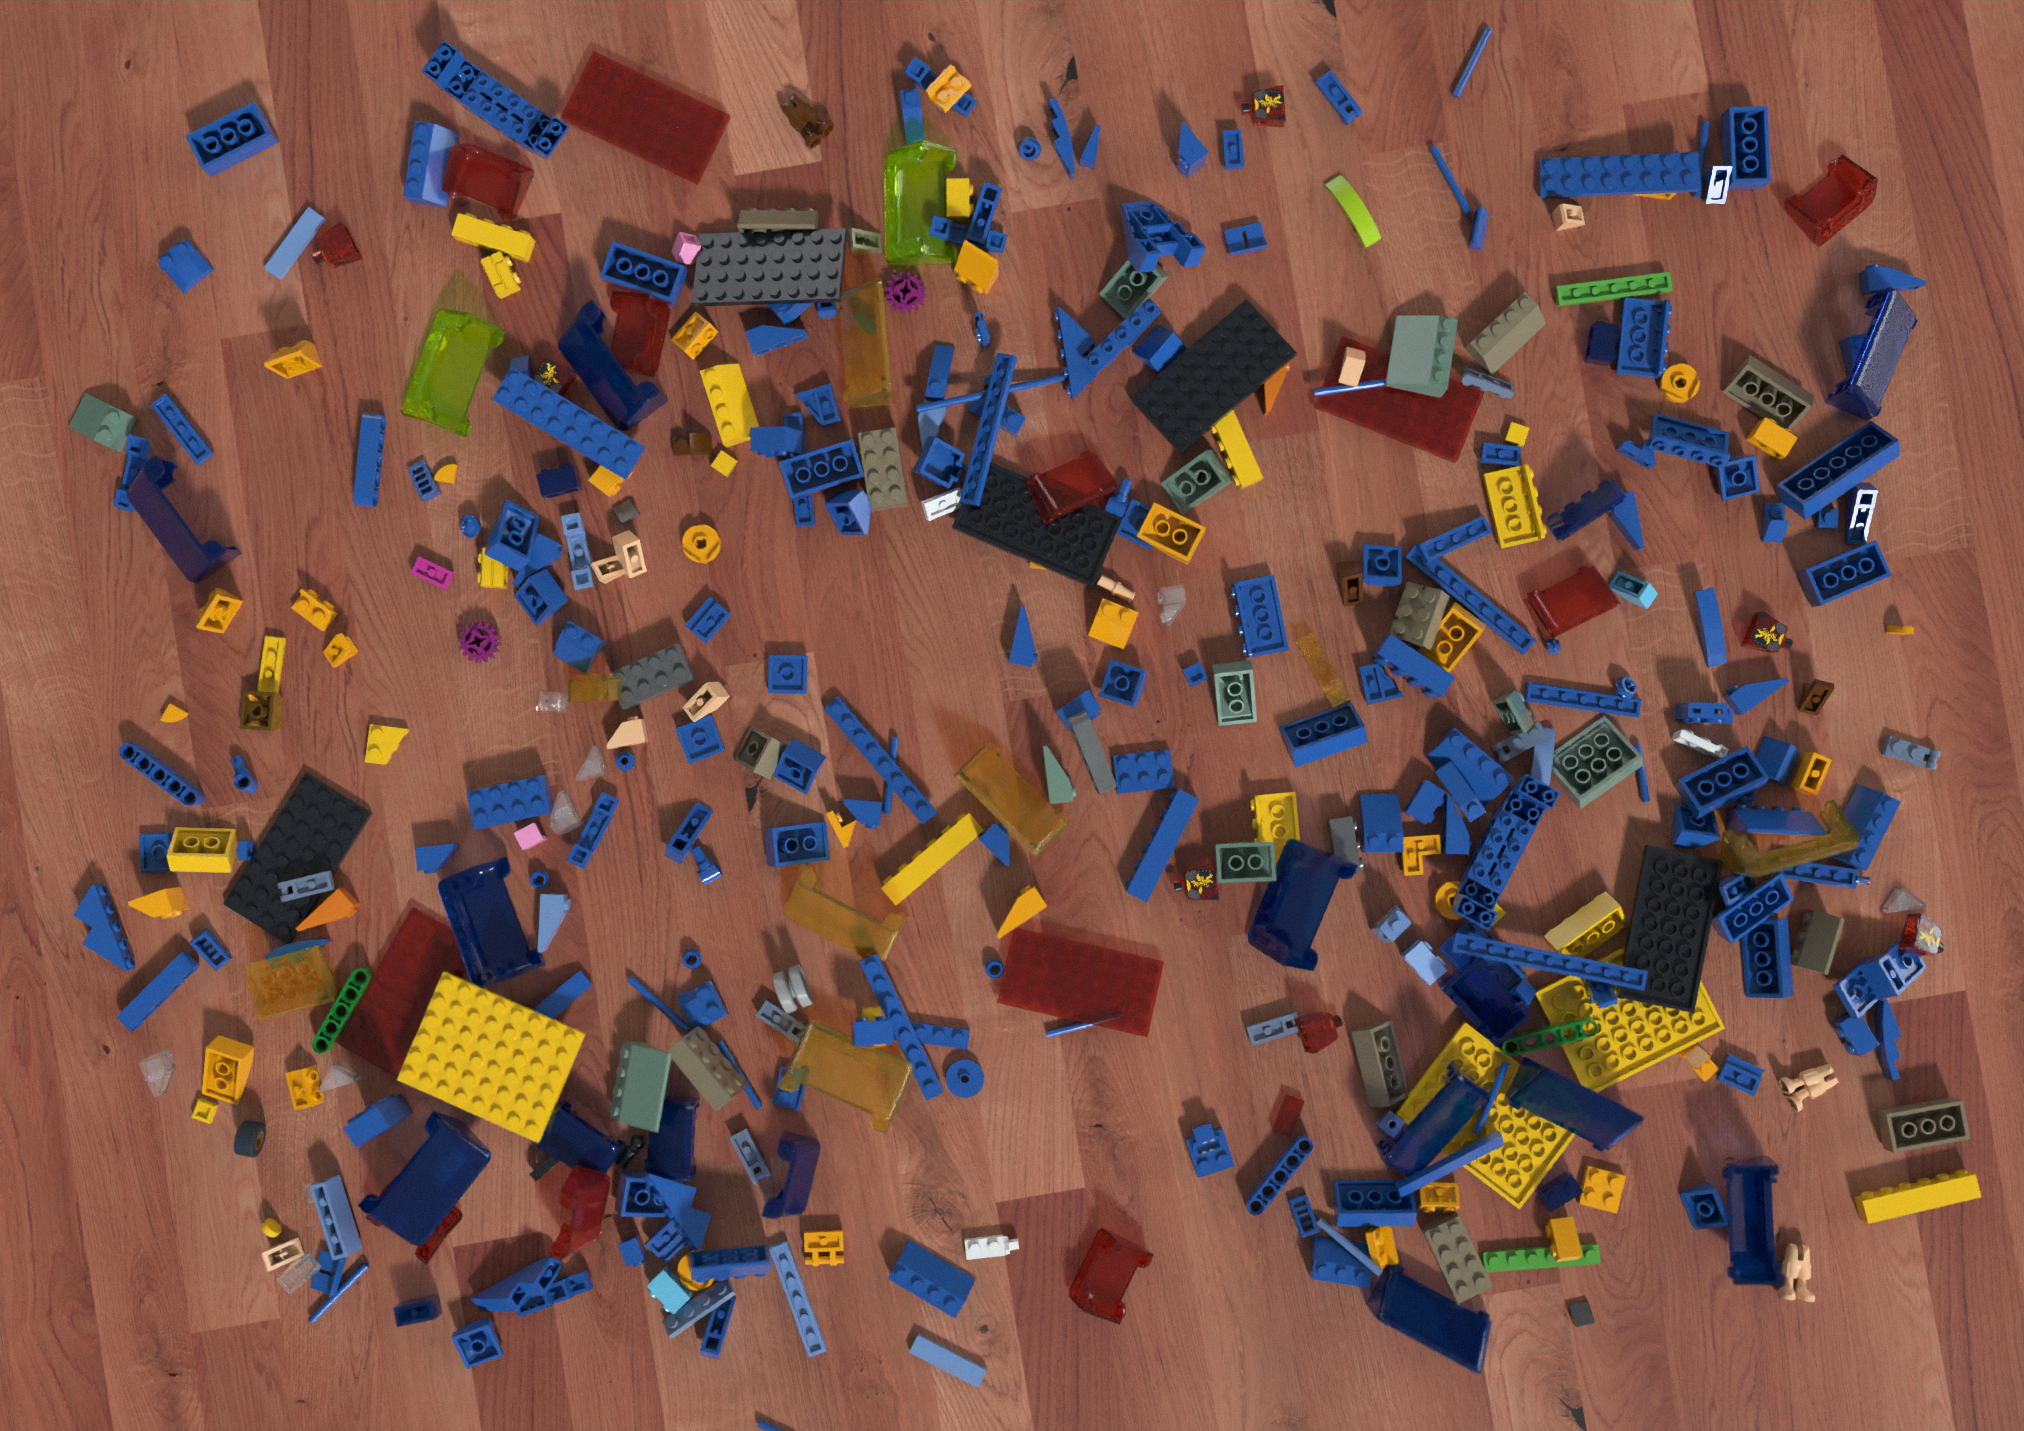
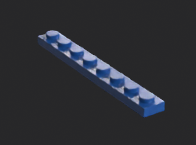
M997 353L959 502L980 506L1017 360L1015 355Z
M1417 542L1404 558L1475 617L1485 623L1486 626L1520 654L1524 655L1536 639L1438 558L1425 564L1417 549V546L1420 545Z
M839 696L824 708L827 714L923 825L938 813L935 807Z
M878 953L860 960L859 963L885 1016H887V1019L893 1020V1033L926 1101L944 1093V1089Z

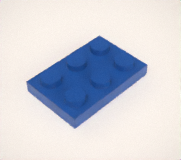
M1170 749L1113 756L1117 794L1175 787Z

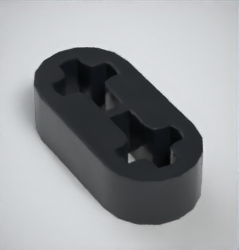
M557 1150L529 1175L536 1182L564 1157Z

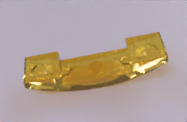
M1311 632L1296 640L1306 664L1333 708L1349 700L1351 697L1332 669L1315 634Z

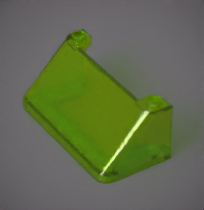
M920 140L892 150L886 155L885 258L887 263L892 265L956 264L957 249L954 246L947 245L946 241L929 235L933 216L947 219L946 172L953 170L956 166L957 150L926 140Z
M445 308L439 309L433 319L405 395L401 414L466 438L471 430L470 420L465 418L490 348L502 344L505 330L468 312Z

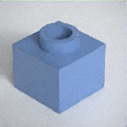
M1386 1109L1376 1122L1377 1126L1393 1138L1405 1124L1402 1119L1389 1109ZM1391 1121H1394L1395 1124L1393 1125V1127H1389V1123Z

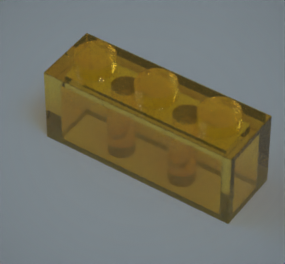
M602 673V677L601 674H589V678L588 675H576V679H568V702L584 703L622 700V677H613V673Z

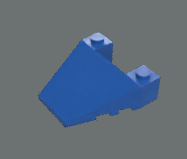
M1153 201L1121 204L1128 261L1138 273L1154 271L1159 258L1162 256L1173 255L1183 268L1199 265L1206 246L1193 232L1187 233L1182 229L1183 225L1180 222L1174 223L1168 218L1169 214Z

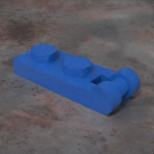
M1331 70L1315 82L1316 87L1338 113L1345 125L1351 123L1354 117H1359L1362 114L1361 108ZM1347 106H1349L1351 109V111L1348 113L1345 110Z

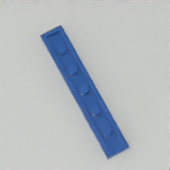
M802 412L783 414L784 426L802 431L801 455L806 454L807 448ZM812 495L793 500L796 527L816 525Z
M1526 682L1524 694L1526 702L1639 718L1642 701L1639 698L1626 699L1619 695Z
M1499 1130L1398 1181L1395 1184L1398 1194L1402 1198L1503 1146L1504 1142Z

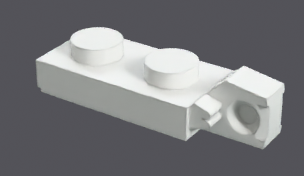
M954 488L922 501L925 519L928 521L960 509L962 502L959 501L963 489Z
M1682 729L1673 734L1672 740L1717 759L1725 757L1729 750L1722 744L1715 745L1707 738L1693 735L1694 733L1688 729Z
M1003 1234L965 1239L966 1258L971 1260L1005 1256L1010 1254V1250L1019 1249V1240H1008V1236H1003Z

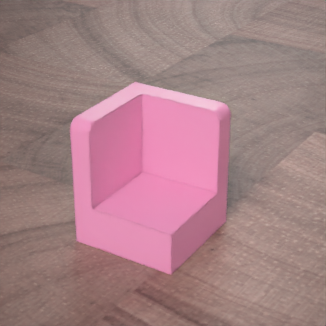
M682 232L678 233L672 248V254L676 262L694 265L697 252L701 248L697 236Z
M532 823L514 833L522 850H527L547 839L546 836L541 835L536 823Z

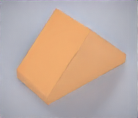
M1560 204L1552 212L1556 231L1585 225L1581 206Z
M1346 347L1338 383L1357 387L1366 361L1365 351Z
M617 555L591 563L598 580L604 584L626 574Z
M299 1237L272 1246L261 1253L267 1272L305 1256Z

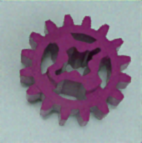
M909 271L906 276L902 272H900V277L898 278L893 275L894 281L888 280L890 287L885 288V292L889 293L885 295L886 300H890L889 306L895 305L894 311L896 312L898 309H901L902 314L905 313V310L912 314L913 308L918 311V304L924 305L921 298H926V294L922 293L926 291V287L921 286L923 280L917 281V274L911 277ZM911 282L916 285L918 290L912 288ZM908 287L909 293L906 294L905 300H904L903 293L905 292L906 288ZM893 295L899 297L900 303L894 299Z
M479 621L478 625L476 622H471L472 627L466 625L465 629L467 631L460 632L463 639H458L459 642H462L459 649L465 650L462 655H469L468 660L473 661L475 659L476 663H480L481 659L484 662H488V657L494 659L493 653H499L496 647L502 645V643L497 642V639L501 637V635L495 634L497 629H490L491 624L489 623L484 626L482 621ZM481 629L487 631L489 635H483ZM479 639H483L480 645H476ZM470 649H476L479 655L474 654Z

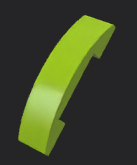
M1342 175L1324 185L1332 199L1338 202L1356 230V236L1365 249L1381 239L1377 226L1364 203Z

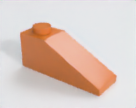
M1289 362L1262 385L1264 416H1267L1271 411L1286 373L1289 371Z
M345 887L338 888L296 930L303 931L342 918H350L357 912L356 908L360 903Z

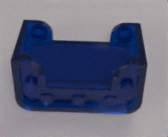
M1474 957L1441 981L1438 986L1488 1040L1497 1047L1531 1015L1527 1012L1529 1008L1522 1000L1517 1002L1486 969L1489 965L1481 957L1479 959Z
M664 1096L658 1132L649 1130L647 1159L644 1160V1171L655 1176L684 1181H692L696 1176L697 1165L692 1164L695 1162V1128L698 1115L694 1114H697V1108L700 1107V1098Z
M564 1100L552 1112L543 1136L536 1146L543 1152H549L584 1177L586 1183L590 1185L599 1184L627 1144L621 1139H618V1141L611 1140V1135L606 1136L577 1115V1111L571 1112L570 1108L572 1105Z
M788 1131L784 1132L780 1138L777 1153L782 1160L791 1162L785 1188L780 1191L778 1196L774 1198L769 1197L764 1205L761 1217L778 1219L800 1215L805 1211L821 1149L820 1142L817 1139Z

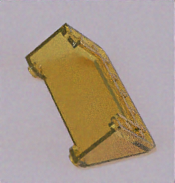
M875 279L842 291L841 302H836V308H840L846 391H843L844 402H848L849 408L895 404L893 384L890 376L885 316L886 297L882 279Z
M993 742L990 745L986 743L954 776L1037 858L1069 824L1066 821L1068 817L1061 810L1057 812L998 753L1001 750Z
M1830 800L1824 803L1825 811L1820 812V818L1826 825L1825 836L1815 835V839L1759 855L1746 834L1740 837L1734 835L1732 830L1722 832L1720 860L1723 861V868L1729 873L1760 877L1855 849L1859 845L1860 836L1835 800Z
M809 863L802 864L783 909L785 916L864 958L878 953L882 963L885 962L909 915L902 911L899 914L890 913L881 923L817 890L816 887L820 880L815 873L816 867Z
M810 1021L800 1037L778 1087L788 1092H795L801 1084H804L873 1115L870 1122L872 1128L886 1135L912 1076L913 1066L910 1062L872 1045L852 1046V1036L821 1022Z

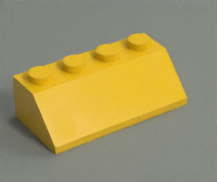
M739 363L717 365L701 370L700 374L724 446L730 447L751 440V428L759 427Z
M1605 891L1601 895L1596 896L1586 906H1582L1572 916L1565 918L1561 924L1550 929L1544 935V939L1552 952L1584 958L1628 925L1620 904Z

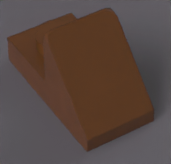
M689 433V435L673 436L674 456L712 454V435Z
M1814 679L1812 684L1805 683L1798 711L1817 716L1835 689L1834 683Z

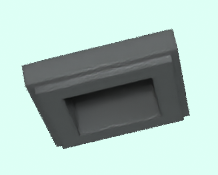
M630 499L614 508L616 515L623 525L640 516Z
M1588 1300L1569 1304L1572 1323L1576 1327L1595 1324Z

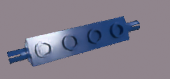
M1778 858L1776 863H1764V865L1772 866H1764V870L1775 871V873L1780 871L1786 879L1854 889L1858 883L1870 884L1868 881H1863L1870 880V877L1859 876L1857 869Z

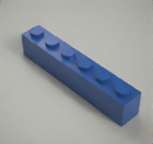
M1177 789L1176 792L1172 791L1168 799L1170 802L1168 808H1164L1159 816L1162 819L1159 826L1155 825L1150 834L1153 836L1151 842H1146L1142 850L1144 855L1141 860L1138 859L1133 867L1135 873L1133 877H1128L1124 885L1127 888V893L1148 902L1200 799L1180 789Z

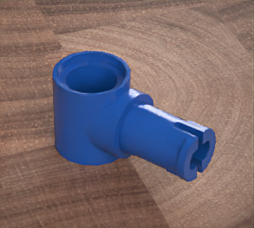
M1122 479L1117 492L1110 496L1105 511L1121 518L1123 517L1128 505L1127 496L1132 486L1130 480Z
M235 756L236 760L231 758L230 762L235 771L234 786L246 794L254 793L258 789V782L252 777L250 771L247 770L243 756ZM249 780L248 785L243 787L244 782Z
M701 846L690 851L698 864L699 870L697 873L706 886L723 876L717 863L707 858Z

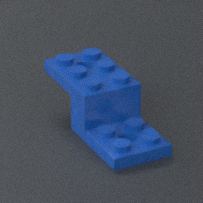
M1902 935L1882 954L1862 958L1833 987L1852 1020L1859 1019L1879 999L1898 996L1927 969V966L1909 935Z

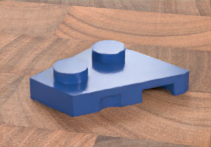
M832 384L796 394V397L801 400L821 426L825 427L841 422Z
M1378 663L1358 668L1366 705L1404 697L1403 693L1399 691Z

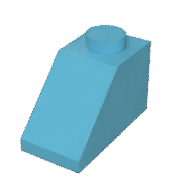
M1620 571L1616 573L1608 586L1629 602L1645 609L1649 608L1658 594L1649 582Z

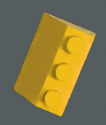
M175 827L166 855L170 871L231 873L235 861L236 829Z

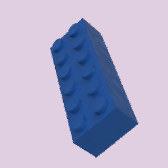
M1870 421L1778 483V499L1806 520L1899 457V440Z

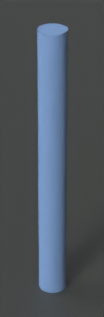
M1323 1218L1317 1222L1322 1229L1377 1276L1383 1272L1378 1265Z

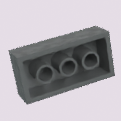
M679 643L607 674L623 710H629L697 680L683 646Z

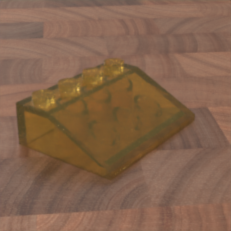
M320 945L243 965L258 1022L334 1002L340 994L337 980Z

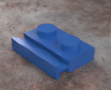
M982 311L975 313V323L978 328H975L978 344L982 343L983 348L990 347V336L985 319L983 320Z
M709 597L685 626L703 642L708 644L731 617V614Z
M1726 1054L1727 1057L1723 1061L1716 1079L1754 1096L1762 1079V1073L1765 1070L1730 1054Z
M782 1065L772 1104L799 1111L809 1072Z
M672 1218L645 1242V1246L658 1258L660 1257L664 1263L671 1259L685 1245L684 1242L686 1241L683 1234L679 1235L675 1230L674 1225L676 1224Z

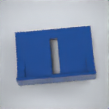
M1261 222L1224 230L1229 257L1267 249L1268 244L1264 237ZM1242 232L1246 234L1249 248L1245 247Z
M322 1249L310 1288L328 1294L329 1298L335 1296L347 1258L332 1260L330 1252ZM321 1270L335 1273V1276L321 1272Z

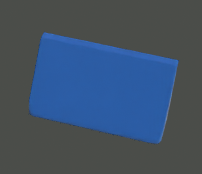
M1479 206L1474 212L1468 248L1482 250L1489 217V213L1483 206Z

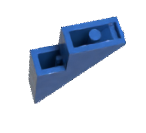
M1148 298L1090 352L1082 362L1094 375L1109 367L1125 349L1132 346L1159 316L1162 310Z
M1059 306L1058 310L1054 311L1055 322H1059L1060 329H1057L1058 341H1062L1063 348H1060L1061 359H1065L1066 366L1063 367L1064 378H1068L1069 385L1066 386L1067 397H1071L1074 400L1098 376V373L1094 375L1082 362L1085 358L1084 356L1095 346L1096 341Z
M102 883L92 884L73 916L92 927L82 944L124 971L134 970L135 960L130 956L128 942L121 932V923L117 920L114 913L115 907L108 897V888Z
M643 1172V1181L654 1190L653 1196L658 1203L662 1202L665 1207L664 1213L669 1219H673L676 1224L674 1228L678 1234H683L686 1239L684 1243L690 1251L693 1249L700 1251L712 1214L690 1208L697 1188Z
M550 1253L471 1297V1300L480 1311H518L527 1296H545L563 1265L554 1253Z

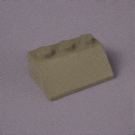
M1807 909L1801 918L1802 926L1796 935L1795 949L1790 954L1791 965L1828 975L1845 919Z

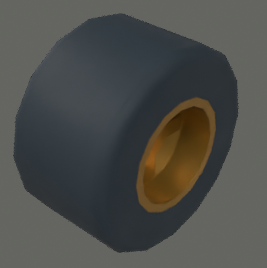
M245 1120L240 1124L234 1139L235 1154L252 1158L258 1156L266 1137V1126L264 1123Z

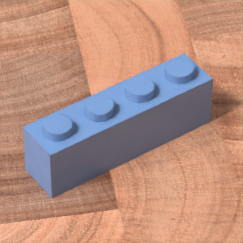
M340 1175L325 1178L310 1185L309 1187L332 1260L348 1257L363 1249Z

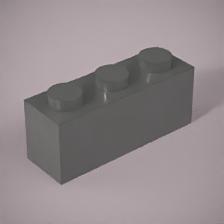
M1352 816L1326 819L1335 876L1342 877L1361 874L1363 861L1358 855L1360 842L1355 837V831H1357L1356 820Z

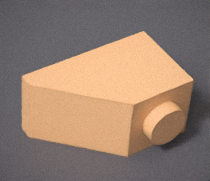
M629 530L613 536L615 553L627 576L632 578L646 572L640 539Z
M706 682L682 708L690 719L696 722L717 710L730 696L720 682Z
M638 716L627 718V722L621 723L608 742L607 749L649 742L645 720L639 719Z

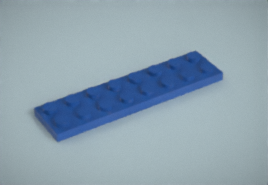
M1699 152L1545 158L1539 161V198L1698 192Z
M514 367L510 368L492 398L493 401L625 480L628 479L646 449L645 446Z

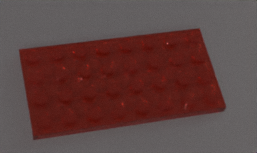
M593 51L560 119L573 127L698 185L731 116Z
M1342 336L1321 388L1343 385L1338 383L1346 347L1365 351L1366 361L1359 382L1385 379L1390 354ZM1449 378L1448 389L1441 398L1383 386L1321 395L1317 397L1314 408L1437 457L1457 463L1484 391L1471 386H1465L1463 383Z
M412 907L335 1043L398 1078L442 973L446 971L462 978L480 944L417 908Z
M1016 927L1013 929L997 1003L1148 1037L1164 961Z

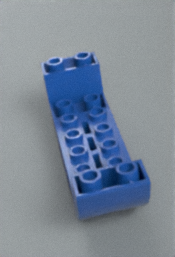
M444 40L421 71L446 94L465 107V109L525 150L543 159L549 158L570 128L569 125L556 116L551 118L470 63L458 49Z
M1525 774L1515 783L1495 810L1461 875L1462 877L1453 903V911L1456 914L1488 931L1490 930L1498 914L1493 911L1543 813L1545 810L1553 809L1561 793L1560 791L1528 774Z

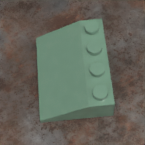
M1440 315L1396 316L1385 386L1441 398L1448 389L1458 319Z
M1603 716L1554 751L1551 773L1567 796L1579 809H1582L1643 766V756L1607 717Z
M623 1041L620 1049V1062L616 1070L617 1079L616 1085L613 1088L614 1096L610 1106V1118L620 1123L658 1132L671 1053L645 1042Z

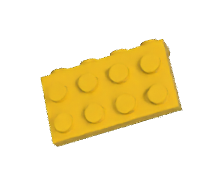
M1523 464L1522 466L1483 474L1499 549L1544 539L1547 530L1541 520L1542 508L1537 503L1538 491L1536 486H1533L1532 479L1534 475L1532 468L1528 464Z
M1296 792L1253 795V800H1250V809L1254 811L1255 819H1252V829L1256 830L1257 837L1254 838V842L1274 841L1276 871L1302 869Z

